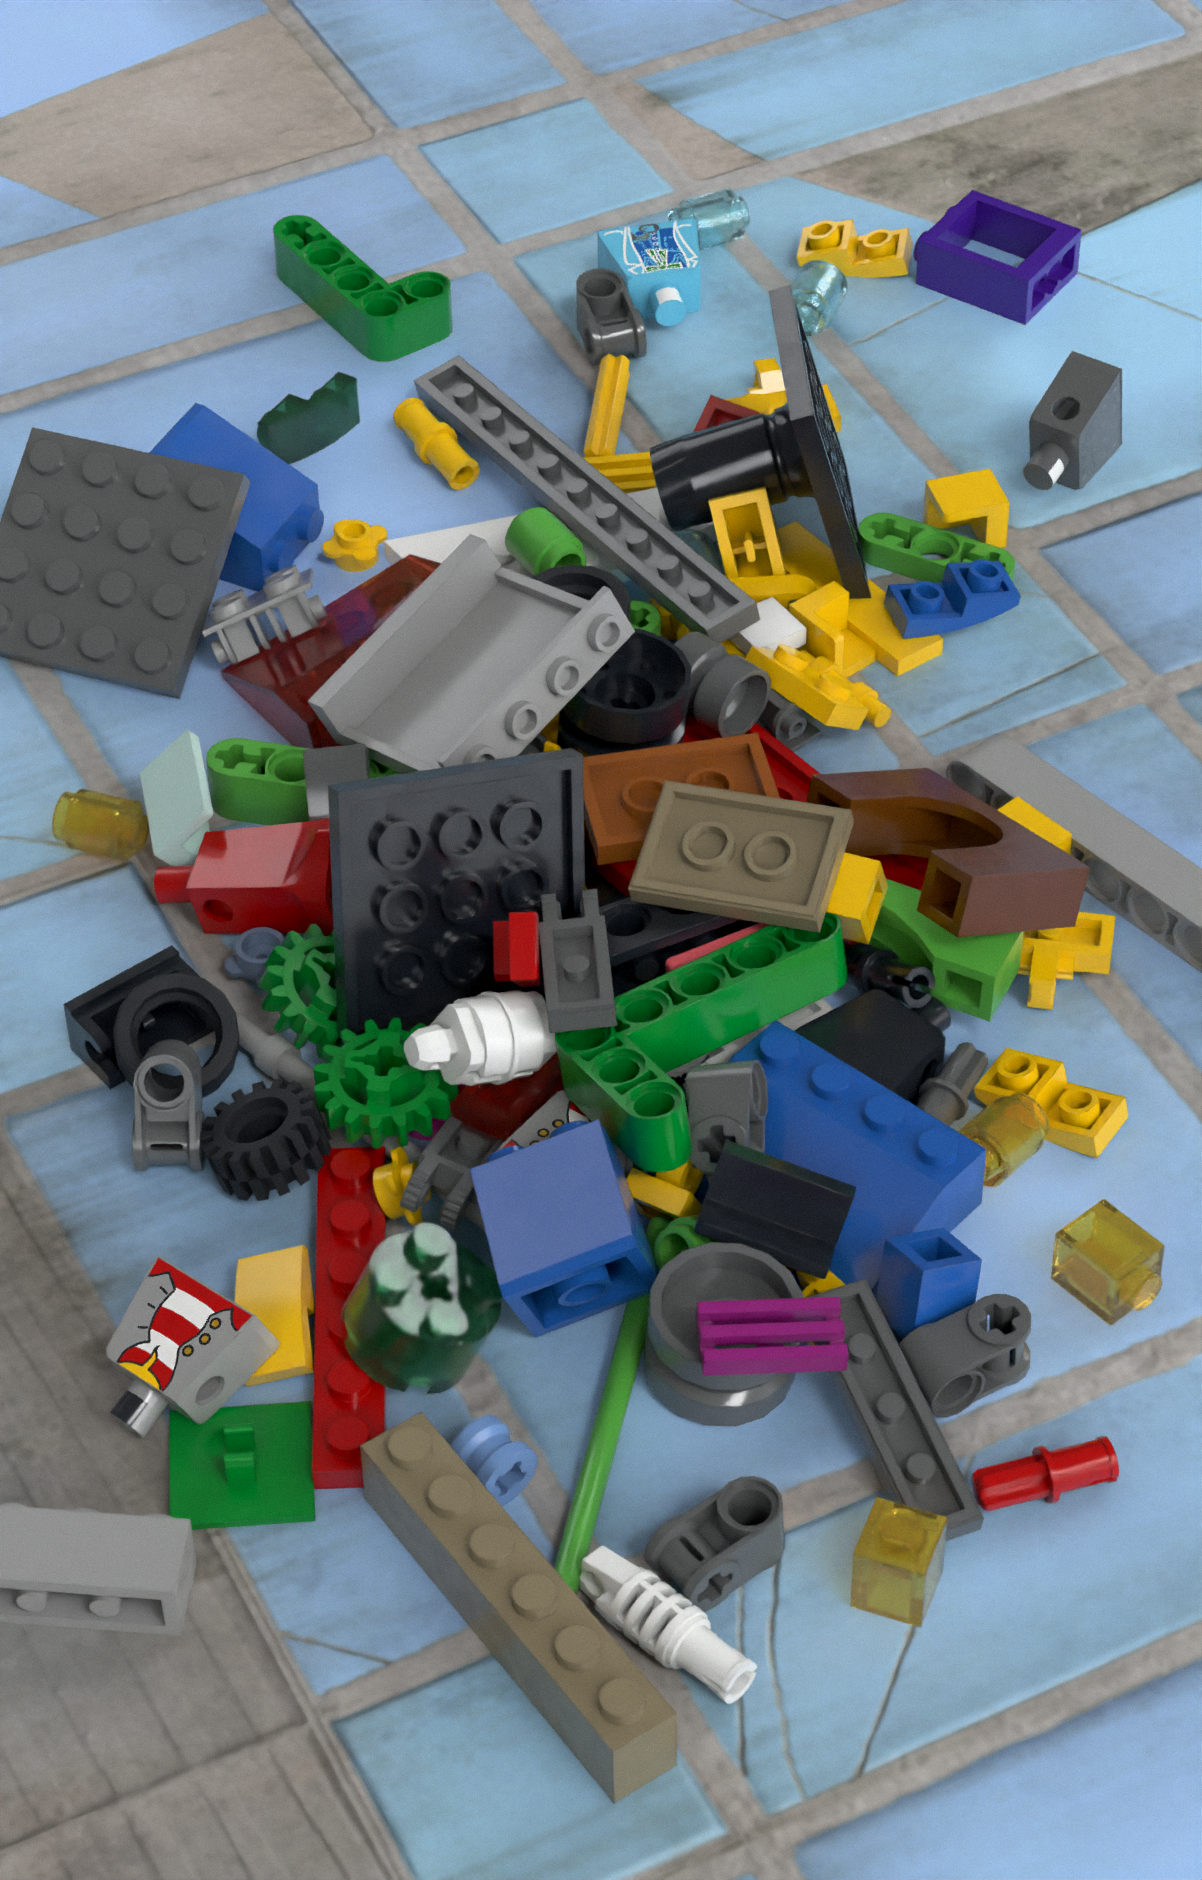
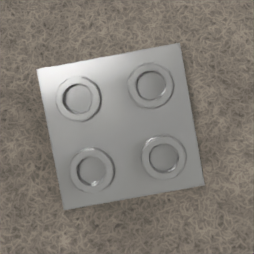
M296 565L289 566L265 578L266 585L262 587L263 590L246 597L243 589H240L211 603L213 609L209 611L202 633L205 637L217 632L219 640L212 642L211 647L220 665L228 661L235 665L244 659L260 653V649L246 622L248 620L251 621L265 650L271 649L268 636L258 617L263 613L267 614L280 642L284 643L287 641L286 634L274 608L278 607L292 638L320 626L318 620L328 616L319 595L308 599L305 593L306 590L313 586L314 571L312 567L299 573Z

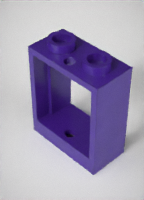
M971 190L959 203L951 206L946 211L944 217L930 230L924 231L919 236L913 253L914 260L917 261L916 284L1026 325L1078 274L1082 229ZM971 240H975L1025 260L1016 268L967 250L964 247Z

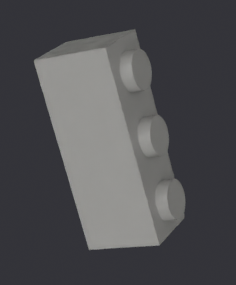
M19 1503L0 1504V1622L174 1636L182 1635L197 1564L190 1519L172 1518L159 1513L141 1516L101 1513L89 1508L60 1510L27 1507Z

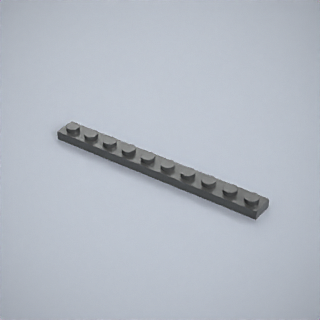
M458 355L413 380L418 397L691 632L698 631L716 642L722 643L760 620L755 600L461 356Z

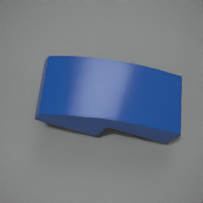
M976 560L966 563H947L942 582L918 581L913 584L888 585L884 605L902 638L907 639L944 634L984 622L1018 606L1021 595L1000 561Z

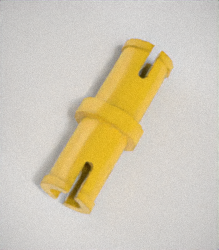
M409 398L398 405L393 414V419L396 421L394 423L414 443L417 456L424 463L433 465L448 481L447 483L451 488L462 490L473 484L480 473L479 464L458 444V436L452 427L445 422H439L419 398Z

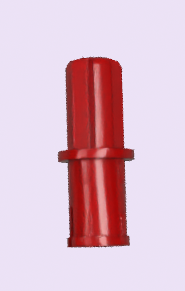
M1100 1436L1096 1440L1048 1451L1045 1446L1041 1445L1032 1450V1456L977 1469L971 1478L973 1494L977 1504L985 1511H993L1044 1498L1046 1503L1052 1504L1060 1499L1061 1493L1105 1482H1116V1477H1119V1465L1114 1447L1107 1436Z

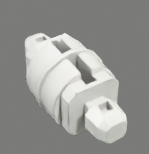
M517 990L501 993L485 991L475 997L457 999L454 1001V1004H448L430 1026L417 1029L404 1042V1052L410 1066L420 1070L440 1069L444 1081L450 1085L465 1084L475 1086L487 1083L501 1085L512 1079L528 1077L533 1072L538 1071L557 1052L555 1033H549L544 998L536 991L526 993Z

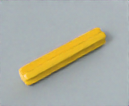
M609 353L601 359L583 450L585 457L615 455L630 376L628 370L630 361L623 354L615 357Z

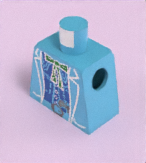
M695 218L597 231L598 269L612 270L623 278L634 307L639 310L642 319L656 318L657 322L663 326H674L685 318L686 313H694L700 309L701 271L697 222Z

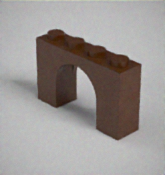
M929 768L812 775L806 803L851 809L854 824L846 846V853L858 856L901 854L929 859L917 911L956 937L1075 927L1090 867Z

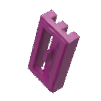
M840 1297L697 1302L695 1320L702 1376L846 1371L849 1353L847 1344H844L845 1327L844 1321L840 1319L842 1309ZM827 1341V1345L784 1346L785 1343ZM756 1344V1348L715 1349V1345Z

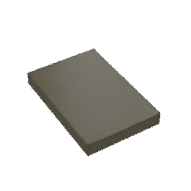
M665 780L628 887L631 900L820 933L854 824L851 809Z

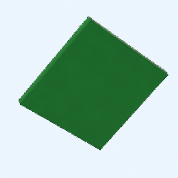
M311 1401L220 1407L209 1420L199 1425L176 1410L169 1411V1516L172 1518L190 1519L192 1530L315 1521Z

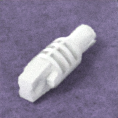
M603 1545L582 1560L579 1588L596 1604L595 1609L617 1630L623 1631L624 1635L635 1644L639 1643V1647L650 1656L655 1655V1659L664 1667L673 1669L684 1668L691 1675L693 1674L706 1684L709 1689L727 1704L738 1700L751 1686L756 1676L754 1670L757 1669V1665L717 1637L718 1635L711 1631V1623L708 1620L707 1614L697 1606H692V1603L683 1595L676 1594V1591L666 1582H661V1579L653 1572L637 1567Z

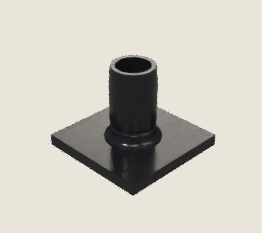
M791 285L784 286L768 292L787 403L775 409L770 415L765 413L757 414L686 434L651 447L650 458L659 497L672 530L713 522L708 500L765 486L771 505L788 501V498L791 496H797L798 498L813 497L816 499L844 589L849 592V599L872 598L863 548L858 532L859 527L847 464Z
M573 748L328 785L337 1026L340 1038L341 1031L344 1029L354 1032L357 1036L364 1034L365 1021L371 1019L376 1023L379 1030L388 1029L393 1017L400 1018L403 1031L409 1032L419 1023L425 1024L427 1027L430 1026L448 1004H454V1001L457 999L475 997L485 991L500 993L499 982H495L493 921H509V913L536 912L539 922H543L541 895L556 893V899L560 902L562 920L581 914L580 899L583 897L582 890H585L583 755Z

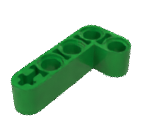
M291 215L280 219L273 226L278 278L368 359L378 362L397 360L440 342L452 333L451 284L445 275L433 271H422L389 284L317 220L304 215Z

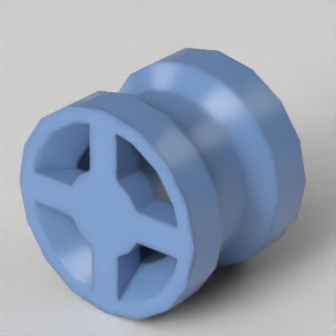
M486 1415L474 1420L456 1436L451 1444L453 1450L501 1506L516 1498L527 1487L538 1465L536 1453L524 1442L512 1441L510 1439V1429L497 1416Z

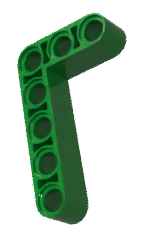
M826 913L820 933L768 925L615 997L617 1026L556 1032L555 1044L565 1094L591 1121L600 1120L613 1143L636 1166L650 1172H667L679 1168L691 1157L693 1144L684 1092L666 1073L842 988L847 981V966L841 920L836 914Z

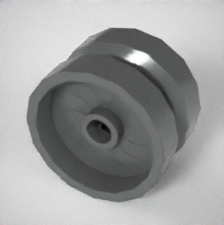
M707 1243L684 1250L665 1264L650 1289L648 1324L645 1330L643 1347L644 1374L654 1395L675 1414L706 1426L736 1427L764 1418L785 1400L796 1373L702 1376L695 1313L697 1302L804 1298L792 1273L770 1254L738 1243ZM801 1342L785 1343L784 1346H799ZM756 1344L715 1345V1349L756 1348Z

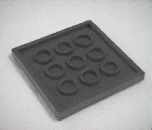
M32 427L0 520V656L180 699L251 482L242 473Z

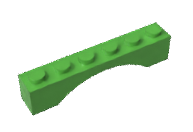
M886 879L888 889L869 944L892 951L898 956L900 961L928 968L935 977L936 985L935 989L918 984L924 993L937 998L946 1007L990 1022L1019 972L1024 931L958 938L917 911L921 890Z

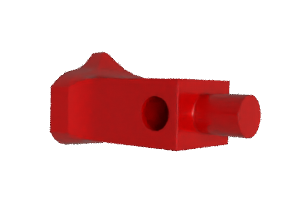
M329 817L298 823L205 832L194 865L160 866L156 869L154 875L156 898L161 904L191 902L204 934L244 933L257 927L272 928L280 933H289L292 930L297 933H305L310 924H317L323 936H329L334 928Z

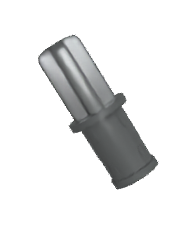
M965 1042L959 1044L937 1077L928 1078L921 1084L918 1091L919 1099L915 1106L949 1127L954 1121L963 1118L969 1108L967 1096L988 1066V1058L985 1052L976 1050L972 1043Z

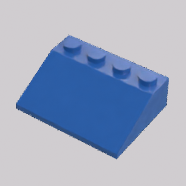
M777 1020L768 1025L729 1060V1062L758 1060L764 1069L768 1088V1112L765 1118V1154L857 1187L853 1202L836 1243L829 1269L846 1285L866 1279L876 1299L885 1238L943 1227L951 1232L982 1203L986 1149ZM649 1171L647 1173L651 1176L656 1177V1172ZM704 1173L701 1183L694 1193V1197L701 1205L710 1184ZM794 1270L791 1273L794 1279L796 1280L798 1286L802 1288L797 1273Z

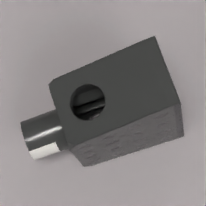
M1075 351L1070 353L1036 406L1029 421L1030 460L1023 469L1024 477L1029 484L1040 490H1049L1054 483L1073 490L1082 489L1119 449L1122 444V368Z

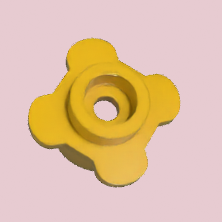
M341 520L334 524V535L331 540L324 542L322 547L324 555L334 559L335 564L339 568L350 572L364 571L370 569L378 562V546L387 540V530L380 525L370 527L368 523L361 520Z
M397 1147L391 1150L392 1163L374 1170V1190L382 1210L390 1219L406 1216L408 1222L415 1226L422 1223V1205L414 1213L401 1207L400 1204L405 1188L416 1170L418 1162L409 1164L408 1156L404 1149ZM431 1188L424 1203H426V1201H428L431 1197Z

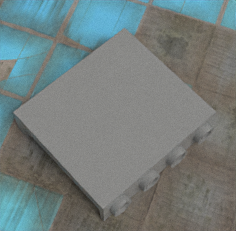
M470 534L308 700V703L336 743L342 746L365 743L369 750L370 759L402 774L515 757L523 751L630 638L635 630L610 588L603 586L588 601L502 567L486 540Z

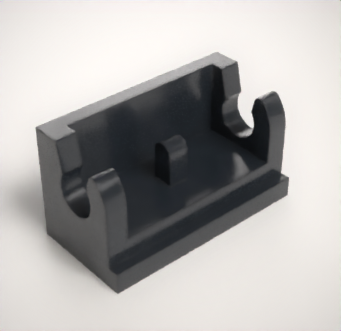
M172 945L64 1004L71 1050L109 1089L126 1081L125 1076L117 1065L113 1031L119 1007L136 986L156 975L181 972L200 977L180 957L179 951ZM183 1002L164 1003L151 1010L141 1022L137 1035L138 1048L144 1057L149 1048L159 1041L173 1039L190 1045L214 1032V1026L208 1016L194 1005Z

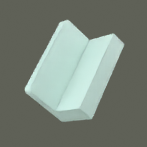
M186 730L140 772L154 856L172 866L194 865L205 832H210L208 820L213 815L199 737Z

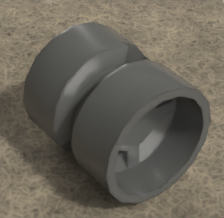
M698 631L687 633L677 640L674 645L683 651L692 667L687 714L691 717L695 716L698 723L721 737L743 735L749 731L760 718L770 696L771 679L768 673L741 656L728 654L725 646Z

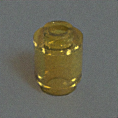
M82 788L76 793L66 791L60 796L53 814L52 831L55 839L65 841L69 849L126 861L135 851H141L145 846L149 834L148 817L143 814L142 805L138 800Z
M1013 1093L1010 1096L996 1098L958 1131L959 1133L986 1149L983 1185L988 1187L999 1186L1042 1148L1044 1136L1049 1131V1121L1043 1108L1033 1098L1022 1093Z

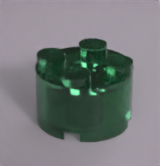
M420 1223L415 1226L413 1231L401 1232L388 1237L376 1247L341 1310V1322L345 1320L348 1333L344 1343L349 1355L367 1375L388 1388L405 1392L409 1385L430 1387L427 1394L441 1393L449 1390L464 1377L498 1322L503 1296L496 1272L488 1268L466 1246L453 1240L443 1227L434 1223Z

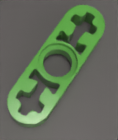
M892 513L871 514L865 517L859 524L858 532L866 563L919 581L934 583L942 582L947 563H966L976 560L1000 561L1012 582L1014 581L1015 560L1008 551ZM939 553L947 555L949 558L931 560L924 558L923 555Z

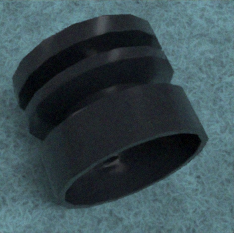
M634 629L635 632L559 711L557 745L561 747V750L573 748L581 753L583 757L683 743L692 668L683 651L665 637L646 630Z

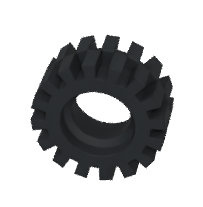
M274 1079L271 1087L268 1089L263 1081L252 1084L253 1092L244 1095L242 1089H239L231 1094L234 1100L233 1103L228 1105L221 1101L213 1108L217 1117L207 1116L202 1125L205 1131L200 1132L199 1138L202 1144L201 1148L220 1186L228 1195L231 1196L235 1193L239 1200L248 1201L252 1193H254L257 1201L268 1200L270 1190L276 1189L279 1196L291 1192L287 1184L296 1180L302 1186L310 1180L307 1173L308 1169L319 1171L325 1164L322 1156L330 1155L332 1148L329 1140H332L329 1130L310 1091L307 1088L303 1089L301 1083L292 1081L287 1086L284 1079Z

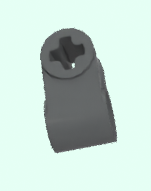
M603 268L588 270L581 274L576 281V325L583 340L589 363L592 366L600 365L601 359L609 353L613 356L633 354L635 358L645 357L647 341L644 323L639 310L634 307L623 278L618 273Z
M173 1039L159 1041L149 1048L134 1075L132 1152L135 1171H147L150 1165L189 1164L192 1171H203L206 1156L201 1148L202 1144L199 1138L200 1132L205 1131L202 1125L205 1120V1114L202 1111V1082L199 1057L192 1047L182 1041ZM160 1063L172 1064L182 1073L184 1085L176 1089L161 1087L153 1079L151 1067Z
M758 1060L692 1066L689 1068L686 1077V1099L693 1152L689 1159L699 1171L706 1175V1179L710 1183L726 1139L765 1153V1118L768 1112L767 1081L764 1069Z
M991 1294L935 1323H928L918 1327L900 1342L899 1347L933 1415L939 1418L956 1415L968 1408L972 1403L1006 1386L1016 1384L1026 1376L1030 1369V1350L1025 1341L1031 1332V1313L1027 1305L1016 1297L1008 1294ZM988 1315H989V1331H987V1316H988ZM1010 1350H1011V1366H1009V1352H1010Z
M748 1476L730 1481L720 1491L685 1514L678 1515L659 1527L645 1547L644 1559L653 1570L658 1572L665 1571L683 1591L682 1595L692 1603V1606H697L703 1612H706L719 1605L735 1589L762 1571L773 1567L780 1560L784 1551L782 1495L775 1485L763 1478ZM755 1523V1524H758V1525L745 1526L744 1524Z

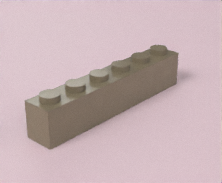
M420 1412L360 1445L366 1501L615 1804L677 1765V1713L425 1415Z

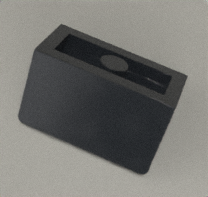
M726 1139L694 1231L697 1234L721 1243H738L770 1254L784 1266L820 1279H825L857 1187Z

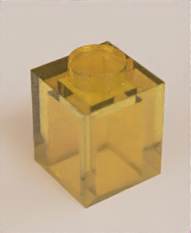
M1102 1199L1055 1234L1051 1279L1112 1326L1133 1309L1135 1311L1145 1309L1158 1295L1163 1282L1161 1270L1165 1245L1107 1200Z
M876 1497L853 1553L850 1607L921 1628L943 1572L948 1517Z

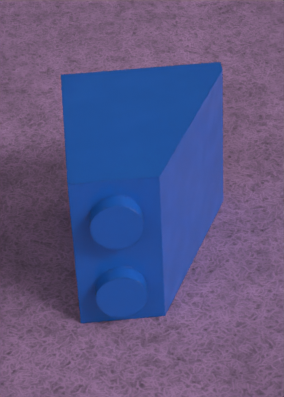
M195 403L149 452L151 454L242 473L251 482L219 580L259 592L266 585L265 578L292 566L299 554L310 542L316 541L322 531L324 514L320 510L318 484L204 405Z
M599 1119L590 1123L587 1121L566 1123L556 1128L550 1134L549 1139L526 1148L523 1146L502 1148L492 1153L486 1159V1163L470 1169L503 1299L535 1338L650 1294V1289L659 1271L614 1143Z

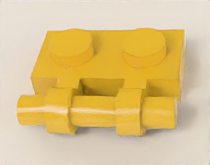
M779 644L776 650L751 646L745 657L746 660L768 673L773 690L824 725L859 730L865 719L879 728L887 723L890 718L891 708L878 700V693L863 682L853 683L840 674V667L825 656L816 658L805 650L798 651L790 646Z

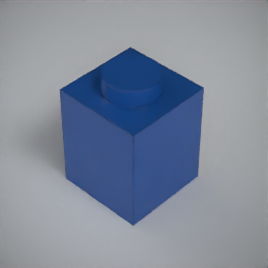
M944 1227L885 1238L876 1301L887 1323L905 1338L910 1332L920 1326L935 1323L976 1302L982 1259Z

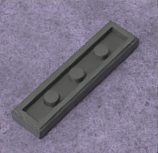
M866 1279L807 1297H840L842 1308L840 1319L844 1321V1344H847L848 1364L846 1371L827 1372L914 1552L981 1530L984 1516ZM827 1341L813 1342L814 1345H827Z

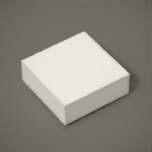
M770 597L757 603L760 620L730 638L746 655L751 646L776 650L779 644H784L796 649L806 644L807 628L775 598Z

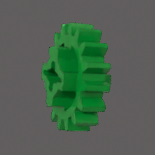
M310 924L303 937L292 930L287 934L281 946H275L264 964L267 969L260 978L258 987L269 992L261 1004L263 1011H278L280 1014V1018L273 1027L278 1033L291 1028L297 1034L293 1046L299 1050L308 1041L315 1043L318 1058L324 1059L322 1049L325 1045L342 1047V1039L338 1036L334 928L329 936H323L317 924Z
M393 1017L388 1029L381 1030L378 1029L372 1019L366 1020L364 1034L357 1036L354 1032L344 1029L341 1031V1048L334 1045H325L323 1047L324 1063L314 1065L313 1069L315 1078L314 1091L316 1105L320 1112H325L327 1127L330 1130L345 1125L346 1139L350 1143L360 1139L363 1134L371 1135L372 1147L375 1149H380L385 1137L395 1136L398 1144L404 1147L408 1146V1133L413 1130H417L426 1137L433 1134L431 1118L448 1120L451 1116L450 1102L459 1100L458 1084L450 1085L444 1081L440 1069L420 1070L410 1066L404 1052V1042L417 1029L426 1027L425 1024L419 1023L408 1032L402 1030L400 1018Z

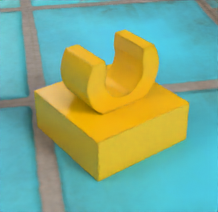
M689 1159L679 1168L667 1172H656V1177L632 1168L626 1180L639 1214L651 1219L654 1217H664L673 1221L677 1218L700 1213L702 1205L694 1197V1193L701 1183L703 1172L692 1167L693 1163Z

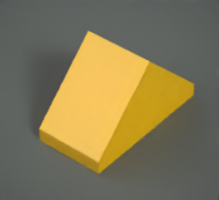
M766 486L708 500L727 578L787 574L779 531Z

